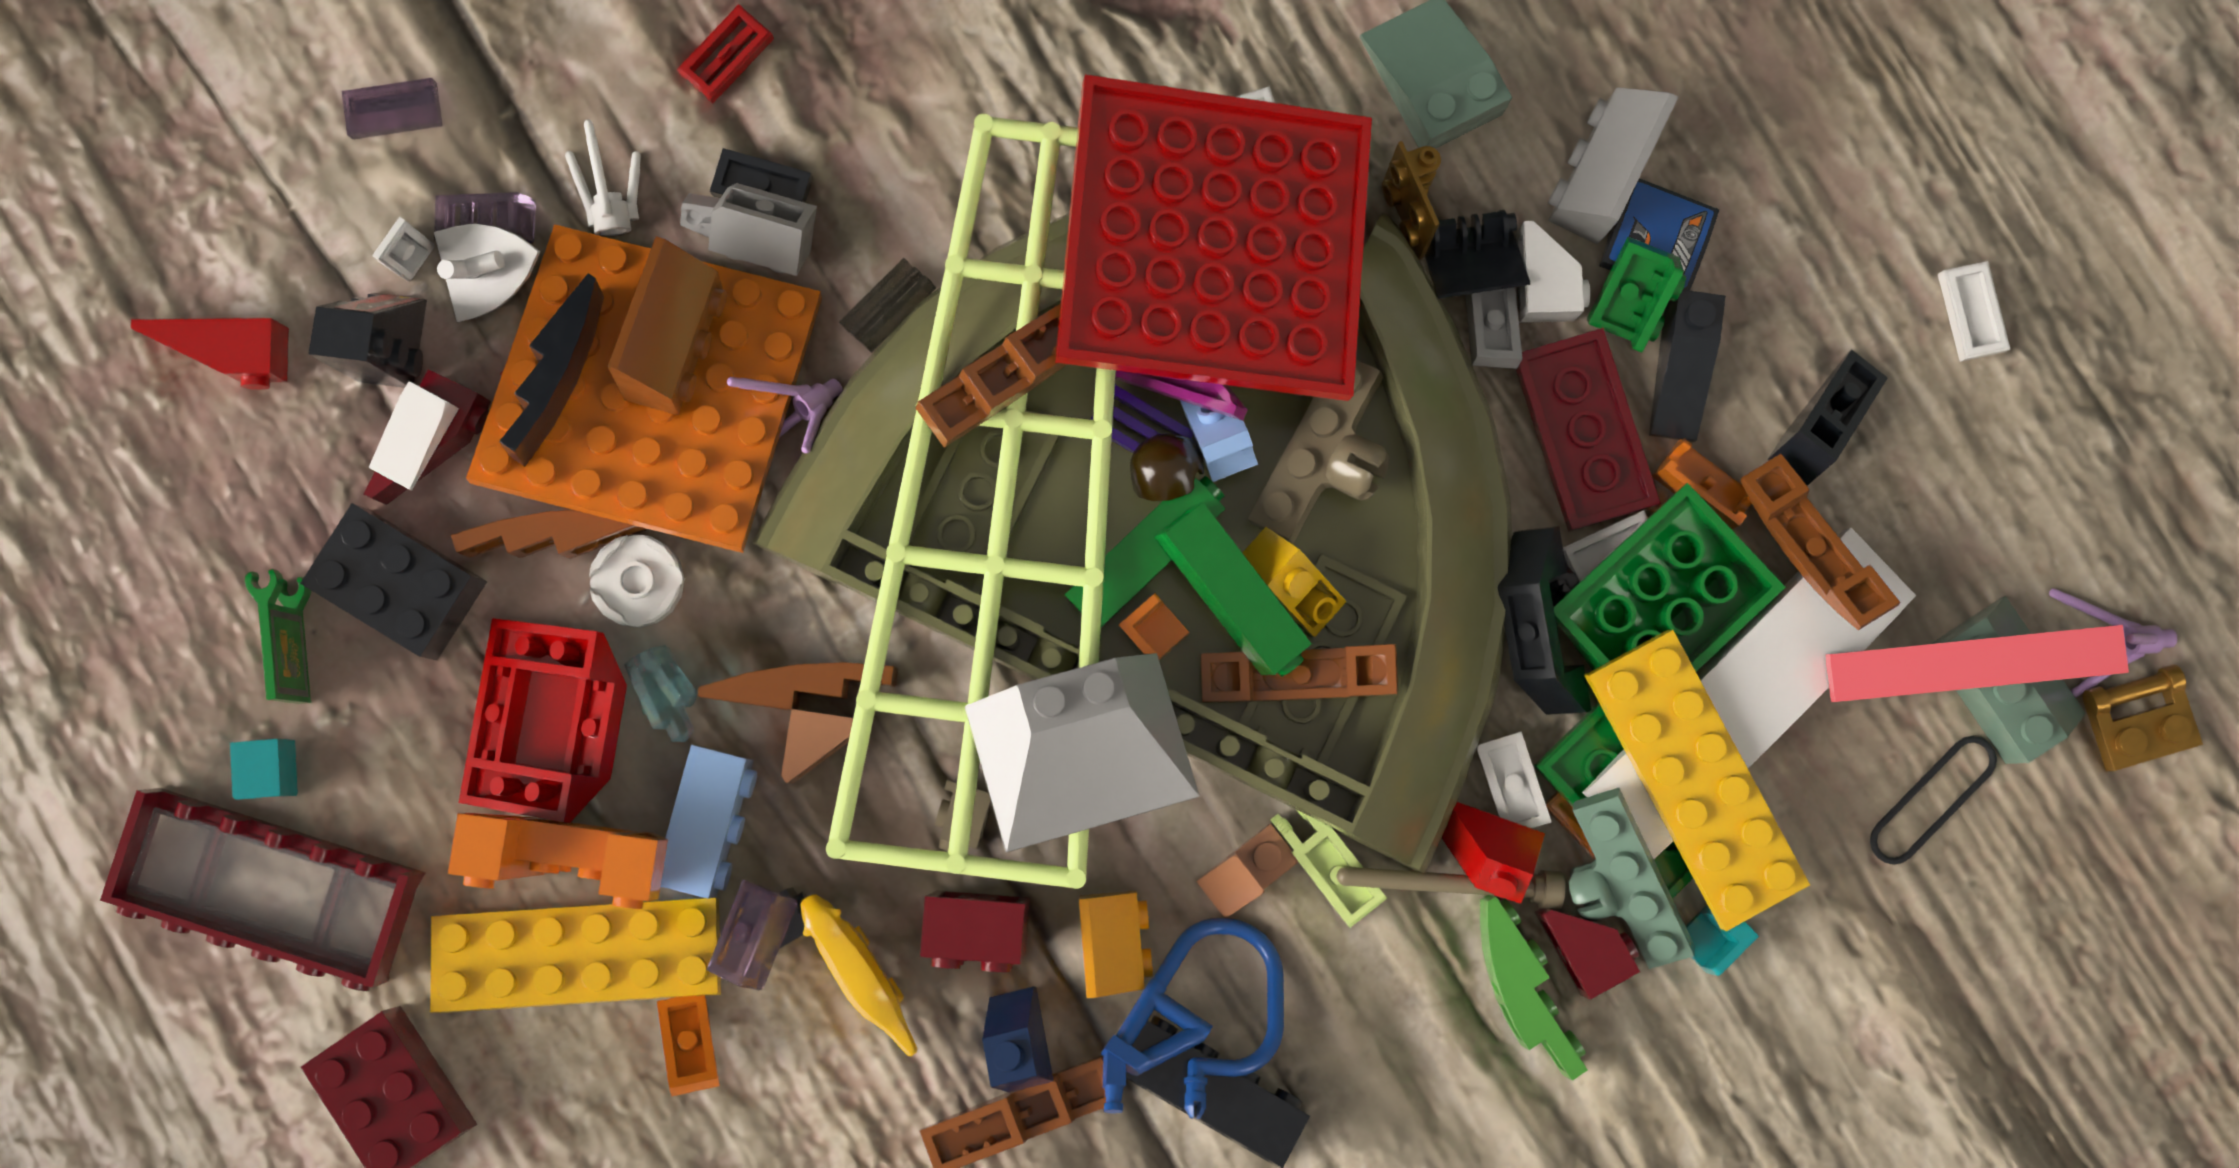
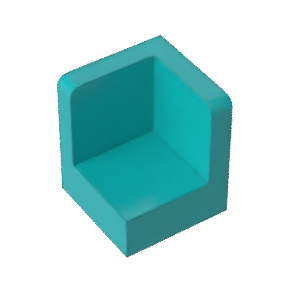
M267 739L230 743L232 797L234 799L297 796L295 740Z
M1708 905L1686 925L1695 945V956L1691 958L1706 973L1720 976L1759 937L1745 921L1728 931L1720 929Z

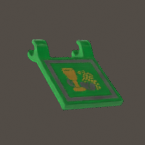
M276 569L268 571L270 582L268 586L261 589L258 583L259 574L254 571L248 572L245 576V586L258 604L266 700L309 704L311 703L303 610L310 598L311 590L300 584L304 577H298V591L290 596L287 591V581L283 579L282 574ZM277 599L283 606L275 605Z

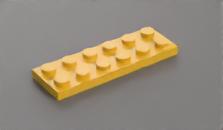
M1667 630L1584 675L1720 929L1728 931L1810 886L1674 630Z
M717 898L643 902L642 909L623 908L609 904L431 916L430 1013L721 995L719 899Z

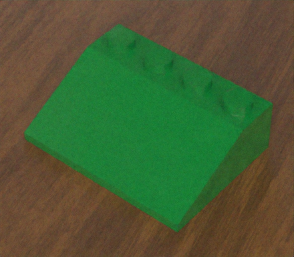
M1686 483L1554 605L1553 608L1556 622L1592 670L1667 630H1674L1692 666L1697 672L1786 587L1703 498Z

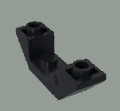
M1559 526L1513 532L1508 573L1497 587L1500 599L1506 610L1504 627L1514 681L1546 715L1588 713L1592 711L1587 681L1584 676V665H1563L1549 579L1567 573Z

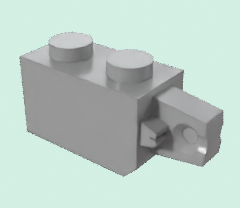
M736 183L728 187L721 198L689 193L682 202L680 225L709 237L708 250L726 255L734 260H744L768 267L778 273H788L797 276L811 252L817 206Z

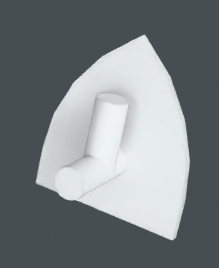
M468 224L434 232L441 262L437 266V272L441 278L446 279L457 322L477 318L499 309L515 296L529 278L541 251L519 235L495 226Z

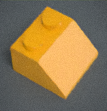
M1136 891L1080 895L1079 909L1087 998H1097L1145 989L1144 978L1153 977L1151 948L1141 949L1140 930L1149 929L1147 900L1137 901Z

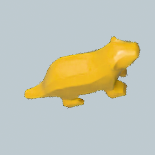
M812 894L806 897L800 904L802 920L805 926L803 935L806 937L812 936L815 939L820 954L846 998L863 1017L885 1031L908 1056L915 1055L918 1048L900 1006L904 994L894 979L887 977L868 947L870 941L861 927L857 926L854 928L847 920L840 917V909H835L830 902L819 895Z

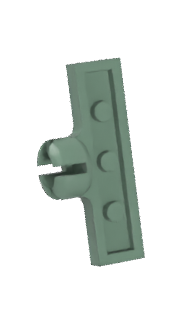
M1618 787L1575 801L1573 813L1596 858L1593 862L1572 868L1570 872L1569 890L1574 904H1583L1585 906L1577 909L1580 916L1584 920L1592 922L1611 916L1622 917L1627 922L1649 969L1695 956V945L1620 788Z

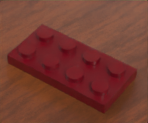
M1604 328L1523 351L1522 361L1517 367L1516 372L1568 532L1661 504Z

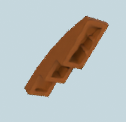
M1061 304L1007 336L1002 345L966 366L958 377L918 401L915 407L944 448L987 421L1067 365L1055 363Z
M561 510L497 520L452 534L451 538L456 552L469 558L505 545L507 553L518 558H523L556 546L558 554L572 559L604 547L615 538L635 535L649 529L576 510Z
M848 662L795 664L748 672L700 686L697 697L784 710H798L801 693L847 699L849 681L861 682L864 664ZM884 665L881 685L896 687L898 668Z
M1103 1055L1054 1073V1082L1004 1093L922 1128L919 1132L933 1168L963 1167L1024 1144L1030 1138L1072 1123L1076 1118L1103 1109L1104 1103H1106L1105 1088H1103Z

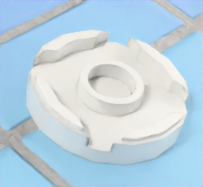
M626 535L612 540L600 549L591 564L589 577H591L590 593L592 601L601 613L620 625L638 628L656 624L673 612L682 597L685 580L681 562L671 548L657 539L645 535Z

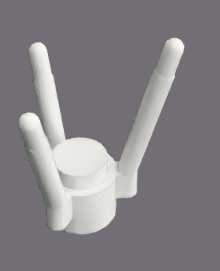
M587 119L584 122L597 189L594 202L574 153L567 151L565 157L586 210L588 227H594L595 235L615 236L631 231L630 221L639 220L637 197L641 154L638 151L632 153L627 201L622 200L621 193L607 191L594 125L590 119Z

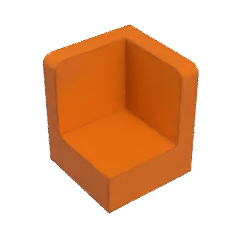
M1156 593L1119 624L1121 629L1143 654L1157 653L1159 661L1190 634Z

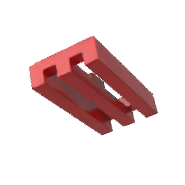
M738 4L677 68V71L713 104L774 40L773 34ZM744 21L747 25L717 54V57L699 76L694 72ZM755 33H757V36L740 52V54L724 69V71L710 85H708V83L715 77V75L732 59V57L748 42V40Z

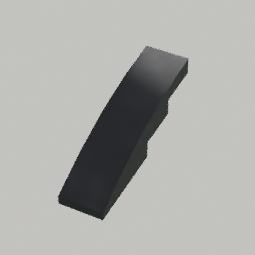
M589 273L529 345L539 363L515 391L514 394L524 408V411L499 441L508 455L524 467L554 427L578 382L592 346L604 295L596 278Z

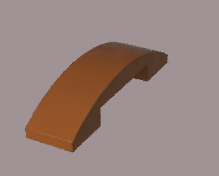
M1779 454L1741 478V483L1751 503L1782 551L1813 589L1857 630H1860L1899 606L1901 602L1870 564L1865 568L1862 567L1809 501L1807 495L1810 489L1782 454Z
M1396 644L1304 650L1300 653L1304 658L1303 662L1282 677L1278 673L1275 675H1260L1244 652L1201 654L1202 702L1305 700L1398 694Z

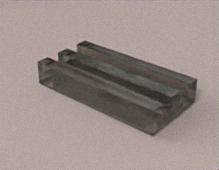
M903 258L839 323L851 336L872 353L936 287L928 277L923 276L916 267H912Z

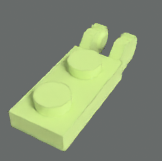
M1296 810L1316 831L1305 841L1301 842L1293 832L1290 823L1279 814L1275 815L1270 821L1293 849L1291 853L1349 928L1387 899L1380 888L1343 886L1338 882L1337 872L1340 868H1363V866L1331 826Z

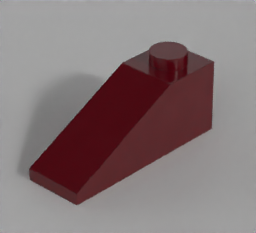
M429 369L419 387L459 408L418 481L468 445L474 434L478 435L482 432L489 413L488 407L491 403L490 400L479 393ZM375 471L363 495L387 505L405 492L407 488Z

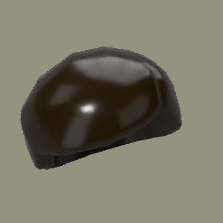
M1178 433L1157 434L1138 445L1130 459L1133 489L1139 498L1149 501H1167L1188 495L1194 490V480L1197 471L1199 475L1204 474L1203 455L1197 443L1193 439Z

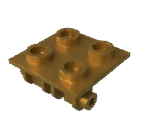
M1403 141L1397 143L1382 181V192L1389 207L1395 206L1401 219L1399 224L1400 230L1409 245L1413 247L1418 260L1424 258L1439 226V221L1427 197V193L1441 164V155L1431 146H1422L1407 152Z

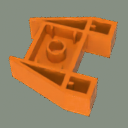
M458 813L448 874L464 876L463 885L493 889L495 880L544 875V873L559 874V871L571 872L572 867L579 868L578 877L600 880L598 895L613 896V906L642 909L644 901L659 899L668 839L653 832H639L573 822L565 823L537 817Z

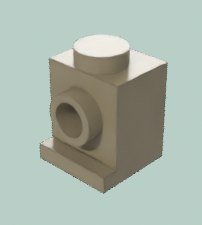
M948 780L944 790L953 792L951 801L942 800L935 822L936 827L942 828L939 848L945 850L949 848L957 787L956 782ZM977 788L969 847L974 849L980 847L992 806L989 792Z

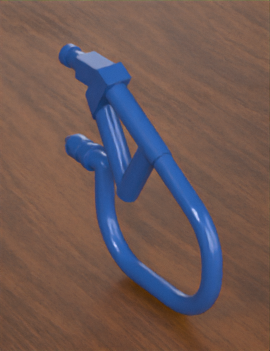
M1210 918L1193 924L1178 937L1117 1034L1109 1039L1101 1052V1055H1103V1088H1105L1106 1103H1104L1105 1113L1117 1114L1123 1112V1103L1121 1101L1123 1089L1126 1086V1072L1138 1076L1202 1043L1210 1033L1213 1025L1165 994L1167 986L1192 946L1202 938L1210 935L1222 934L1242 938L1253 945L1262 956L1267 970V1032L1260 1047L1247 1057L1235 1060L1194 1057L1188 1061L1187 1077L1184 1078V1085H1186L1185 1110L1189 1118H1194V1106H1197L1196 1119H1201L1206 1110L1205 1085L1208 1084V1078L1204 1077V1075L1244 1076L1261 1069L1273 1058L1280 1046L1284 1031V974L1277 949L1262 931L1241 920ZM1154 1010L1183 1029L1181 1032L1142 1052L1132 1047Z

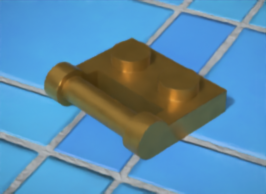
M2173 664L2158 669L2155 675L2105 690L2098 686L2084 691L2083 703L2106 771H2117L2203 745L2185 692L2186 678L2178 665ZM2162 692L2166 705L2112 720L2110 715L2111 707Z

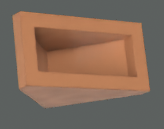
M791 709L781 777L786 784H794L848 744L853 718Z

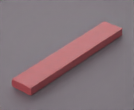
M2123 625L1825 655L1831 702L2129 673Z

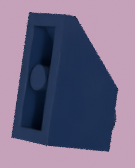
M1032 986L989 997L982 1041L990 1086L1010 1093L1054 1082L1037 987Z

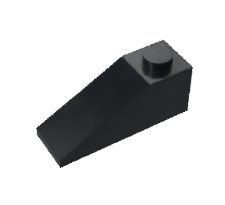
M1682 290L1676 301L1669 300L1664 310L1665 321L1661 332L1649 436L1683 440L1685 438L1690 442L1697 441L1721 340L1725 295Z
M1851 349L1790 425L1767 460L1782 454L1808 486L1837 461L1888 377Z

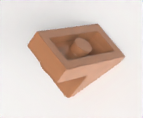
M1270 823L1196 882L1223 917L1227 918L1265 892V888L1295 866L1298 861L1291 853L1290 847Z

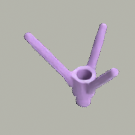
M729 377L727 379V384L731 387L794 396L793 405L795 411L784 420L779 438L802 419L809 421L801 451L805 454L810 452L821 419L827 409L832 406V400L840 396L843 391L841 384L836 379H830L823 385L815 383L811 387L809 385H789L747 378Z
M2055 588L2049 591L2050 597L2113 626L2123 625L2128 664L2143 657L2145 654L2158 653L2163 648L2174 647L2177 643V634L2173 629H2161L2156 625L2142 626L2139 623L2123 619ZM2111 675L2088 677L2071 689V692L2076 698L2083 694L2085 690L2093 688Z

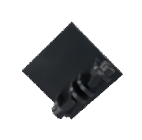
M1505 209L1482 214V225L1480 224L1478 214H1472L1471 227H1467L1464 216H1458L1457 223L1455 218L1438 220L1439 226L1424 256L1438 299L1530 285V279L1513 231H1517L1515 213H1506Z

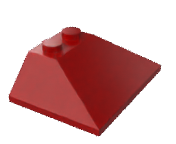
M492 618L458 803L570 823L609 782L613 770L627 684L603 632Z

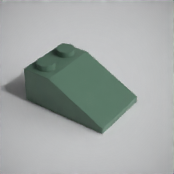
M1429 0L1360 35L1366 51L1419 148L1431 146L1436 149L1502 116L1512 100V96L1491 57L1445 0Z

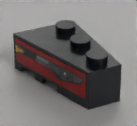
M370 293L367 298L353 297L351 302L337 301L316 306L308 354L357 382L405 388L409 381L414 383L415 377L421 374L423 367V353L419 348L427 299Z

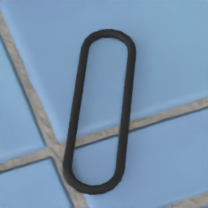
M1977 736L1964 737L1956 742L1876 824L1870 837L1871 849L1876 857L1884 863L1892 865L1901 864L1910 859L1991 776L1997 762L1996 753L1992 745L1982 737ZM1977 743L1983 746L1989 755V765L1980 777L1906 853L1895 858L1883 854L1877 843L1878 834L1882 828L1964 745Z

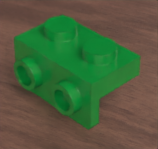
M1627 237L1587 317L1588 324L1599 329L1604 328L1606 332L1631 341L1632 349L1642 353L1648 341L1654 342L1658 338L1665 321V317L1662 314L1669 300L1676 301L1684 288L1686 275L1683 274L1684 270L1679 256Z

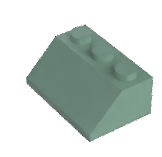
M2004 596L1931 644L2031 634V632L2010 601ZM2063 679L1956 690L2005 764L2030 763L2068 738L2086 714Z

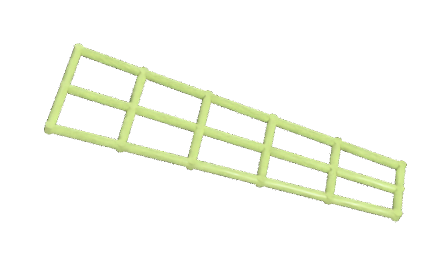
M979 114L975 118L918 401L941 387L963 277L1022 285L1016 331L1038 318L1042 287L1062 289L1064 270L1044 268L1059 149L1060 145L1076 147L1078 127L1062 126L1055 122L1038 123L991 117L988 114ZM992 137L1041 143L1025 265L967 258ZM1096 368L1093 420L1025 412L1028 393L1007 406L1006 409L1001 410L979 425L1003 428L987 555L909 545L932 430L916 410L889 546L886 550L887 556L859 693L856 697L857 703L829 840L826 845V853L829 857L1074 889L1084 886L1087 876L1089 829L1069 835L1067 867L968 855L980 760L965 706L989 696L1004 577L1082 586L1083 601L1079 668L1099 662L1116 370ZM1023 431L1092 439L1085 567L1007 557ZM905 565L984 574L968 703L879 692ZM875 711L965 722L948 852L849 840Z

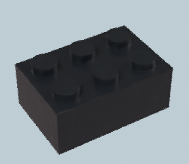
M351 503L300 582L306 588L417 656L436 661L487 583L483 578L375 512Z

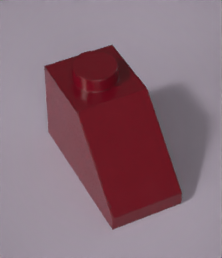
M1540 908L1534 912L1580 996L1591 1000L1640 973L1634 961L1639 957V953L1626 932L1619 934L1617 929L1546 908Z

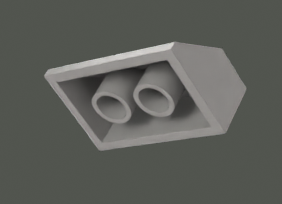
M1616 88L1607 101L1600 98L1587 121V124L1594 127L1588 141L1580 138L1568 160V164L1574 166L1568 181L1560 178L1548 201V204L1555 206L1548 221L1598 245L1619 221L1676 104L1678 96L1668 92Z

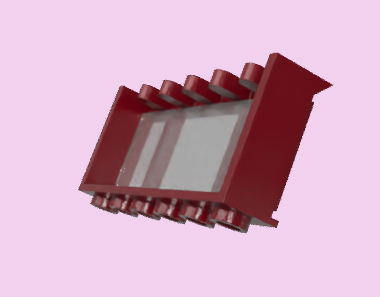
M163 788L136 790L100 901L117 906L115 912L122 916L134 919H145L146 916L162 920L160 926L166 930L185 934L190 933L191 930L207 935L205 941L210 944L225 948H234L237 944L252 949L250 955L259 960L279 962L280 959L296 963V970L303 974L323 977L325 973L342 978L341 985L347 988L369 991L370 987L373 988L389 982V973L417 887L426 872Z

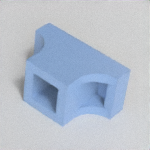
M1180 400L1213 482L1258 465L1252 448L1253 444L1244 421Z

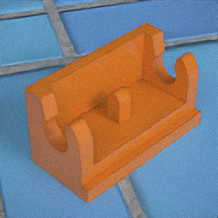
M1685 438L1677 441L1652 474L1655 480L1674 494L1684 484L1688 483L1731 529L1741 525L1747 517L1744 512L1752 504L1743 485L1693 449L1692 443Z

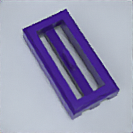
M1115 384L1114 399L1167 431L1181 434L1190 439L1192 438V430ZM1114 406L1113 418L1147 439L1160 434ZM1112 427V441L1133 453L1140 443Z

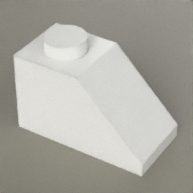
M1524 221L1516 232V242L1530 279V285L1518 287L1519 323L1575 321L1584 312V307H1588L1590 303V284L1587 279L1583 280L1582 265L1534 221Z

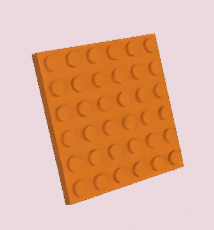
M554 224L466 479L473 485L744 553L792 396L731 387L727 384V379L729 377L796 385L822 301L821 291L703 262L718 271L723 290L727 292L726 303L721 316H714L708 332H711L712 340L709 352L704 360L698 359L693 374L696 375L697 381L694 394L689 402L683 401L679 415L671 414L624 400L608 368L651 248ZM589 273L596 278L604 295L592 346L578 382L554 427L524 467L508 455L499 441L524 411L514 393L539 363L529 345Z

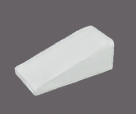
M399 217L372 256L383 266L409 282L433 250L434 244L407 221Z
M409 381L399 397L369 468L412 491L459 408Z

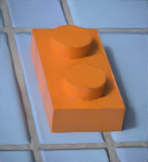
M706 996L674 997L657 1001L671 1096L720 1086Z

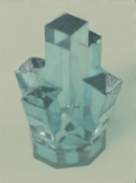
M667 645L653 647L633 656L624 666L639 697L642 713L647 715L652 729H666L671 741L686 742L694 732V728L685 711V707L694 705L698 692L678 666L671 649Z

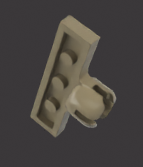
M1356 360L1354 396L1349 401L1320 397L1313 398L1248 517V521L1252 525L1262 530L1267 527L1293 544L1319 495L1326 488H1335L1361 501L1367 500L1374 495L1380 486L1372 483L1373 477L1377 476L1384 479L1390 458L1383 446L1357 435L1356 428L1384 377L1381 370Z

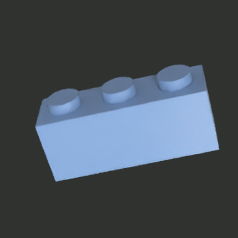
M690 746L665 837L668 839L661 887L707 899L717 897L718 890L725 891L732 872V863L726 862L731 843L738 844L745 823V817L739 816L743 798L751 797L756 784L757 771L751 770L754 760L702 746Z

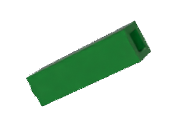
M1207 476L1202 477L1200 480L1195 477L1194 490L1188 495L1162 501L1105 555L1101 628L1172 561L1154 537L1157 533L1191 506L1204 502L1215 518L1226 509L1219 502L1225 497L1224 494ZM1073 586L1064 595L1082 613L1083 587Z
M1204 502L1191 506L1154 536L1260 675H1275L1278 673L1282 677L1303 662L1304 658L1300 653L1312 643Z

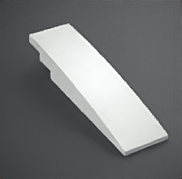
M1852 528L1841 531L1838 537L1863 568L1869 564L1874 568L1901 602L1899 606L1862 629L1857 630L1841 617L1798 571L1784 585L1786 588L1696 672L1747 768L1829 688L1825 655L1864 651L1916 596ZM1623 749L1582 793L1586 797H1590L1619 787L1653 859H1655L1673 842V839Z

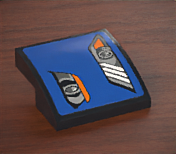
M1639 178L1619 221L1609 233L1599 267L1611 271L1627 237H1631L1679 256L1684 270L1683 274L1686 275L1683 290H1690L1707 249L1720 209Z

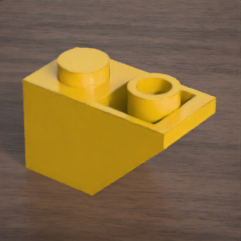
M1267 527L1243 551L1244 556L1293 620L1313 637L1318 635L1347 602L1299 548Z

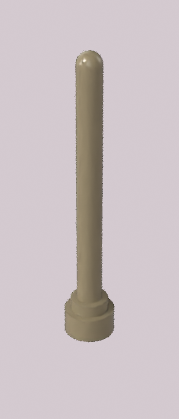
M1342 867L1337 872V880L1343 886L1493 895L1492 893L1475 888L1468 876L1464 874L1425 872L1424 874L1419 871ZM1540 870L1538 875L1533 874L1524 898H1528L1530 903H1537L1539 908L1561 909L1565 898V879L1561 871Z

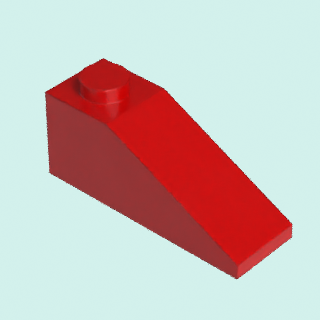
M272 318L131 319L130 329L239 381L242 388L265 390L270 389V382H287L289 328Z

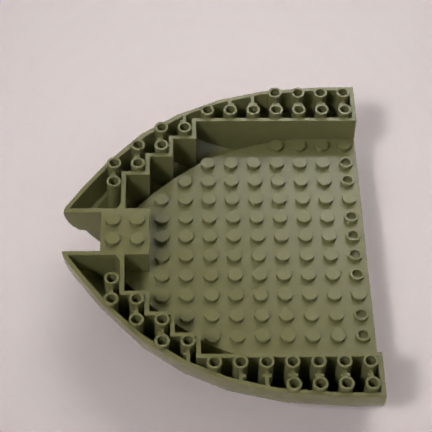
M1382 212L1363 249L1356 360L1381 370L1384 377L1358 423L1356 433L1385 448L1390 458L1388 469L1384 479L1377 476L1373 477L1372 483L1380 487L1367 500L1361 501L1335 488H1326L1319 495L1293 545L1305 554L1347 601L1316 637L1310 635L1296 622L1312 643L1305 650L1396 644L1398 694L1305 700L1202 702L1201 654L1243 651L1173 560L1101 628L1099 662L1118 657L1144 655L1121 629L1119 624L1156 593L1190 632L1186 638L1159 661L1187 756L1339 830L1340 834L1415 871L1425 874L1459 798L1498 688L1506 642L1504 627L1506 610L1500 599L1497 587L1508 573L1512 539L1511 500L1492 412L1457 328L1442 300L1438 299L1432 282L1400 228L1387 214ZM1070 213L1050 222L1044 268L1064 270ZM1029 232L996 247L979 260L1025 265ZM963 277L941 387L958 377L963 368L1002 345L1005 338L1016 331L1022 290L1021 284ZM941 287L924 298L852 375L818 428L810 452L808 454L802 453L752 541L753 544L836 585L838 583L875 602L878 600L887 556L886 550L889 546L916 414L915 407L919 399ZM1041 288L1038 317L1061 304L1062 289ZM1067 364L1028 392L1025 412L1091 419L1094 414L1096 368ZM1115 379L1117 386L1191 430L1180 400ZM1229 386L1248 409L1243 421L1249 432L1258 465L1213 483L1225 496L1219 502L1226 509L1216 519L1242 553L1262 531V529L1252 525L1248 521V517L1313 400V396ZM1114 399L1115 407L1160 434L1171 433ZM1113 418V428L1140 444L1147 440L1144 436ZM977 426L945 448L932 432L909 545L987 555L1003 428ZM1023 431L1007 549L1008 558L1085 567L1092 439ZM1113 441L1111 444L1105 555L1162 502L1149 501L1137 496L1133 489L1130 473V459L1133 453ZM1203 461L1204 474L1199 475L1197 471L1195 477L1200 480L1202 477L1207 476L1212 481ZM905 565L895 612L974 650L984 574ZM1004 577L993 660L1033 680L1079 668L1082 613L1064 595L1074 585Z

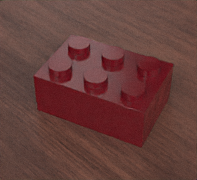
M940 890L926 895L920 957L932 958L931 966L937 968L960 969L961 965H964V961L981 962L982 971L1010 972L1013 965H1020L1026 955L1030 897Z
M401 1006L381 1011L300 1067L364 1168H415L478 1125Z

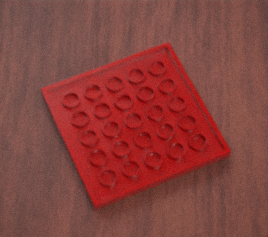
M1085 74L1081 90L1055 363L1349 401L1354 396L1372 117Z

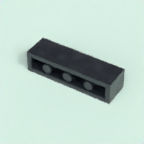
M1153 1015L1151 1021L1146 1022L1132 1047L1142 1052L1175 1035L1179 1029ZM1200 1043L1138 1076L1126 1072V1079L1187 1114L1185 1110L1186 1085H1184V1078L1187 1077L1188 1061L1194 1057L1217 1059L1220 1053L1208 1045ZM1254 1072L1237 1077L1204 1075V1077L1208 1078V1084L1205 1085L1206 1110L1201 1119H1196L1197 1106H1194V1119L1270 1164L1283 1168L1310 1118L1308 1114L1299 1110L1303 1102L1280 1088H1277L1275 1094H1272L1258 1086L1261 1077Z

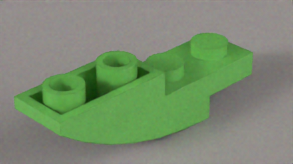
M1486 895L1480 899L1482 950L1487 973L1506 1022L1522 1047L1531 1050L1542 1043L1561 1074L1573 1081L1588 1071L1581 1060V1057L1586 1052L1573 1032L1568 1030L1563 1033L1553 1018L1559 1014V1011L1549 995L1543 989L1539 992H1536L1534 989L1550 978L1543 968V965L1548 963V960L1538 944L1532 938L1526 942L1517 929L1516 925L1521 923V919L1506 898L1499 901L1496 896Z

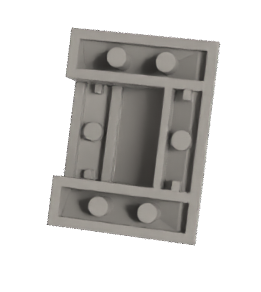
M1157 653L1113 658L1015 685L965 706L1006 853L1200 797Z

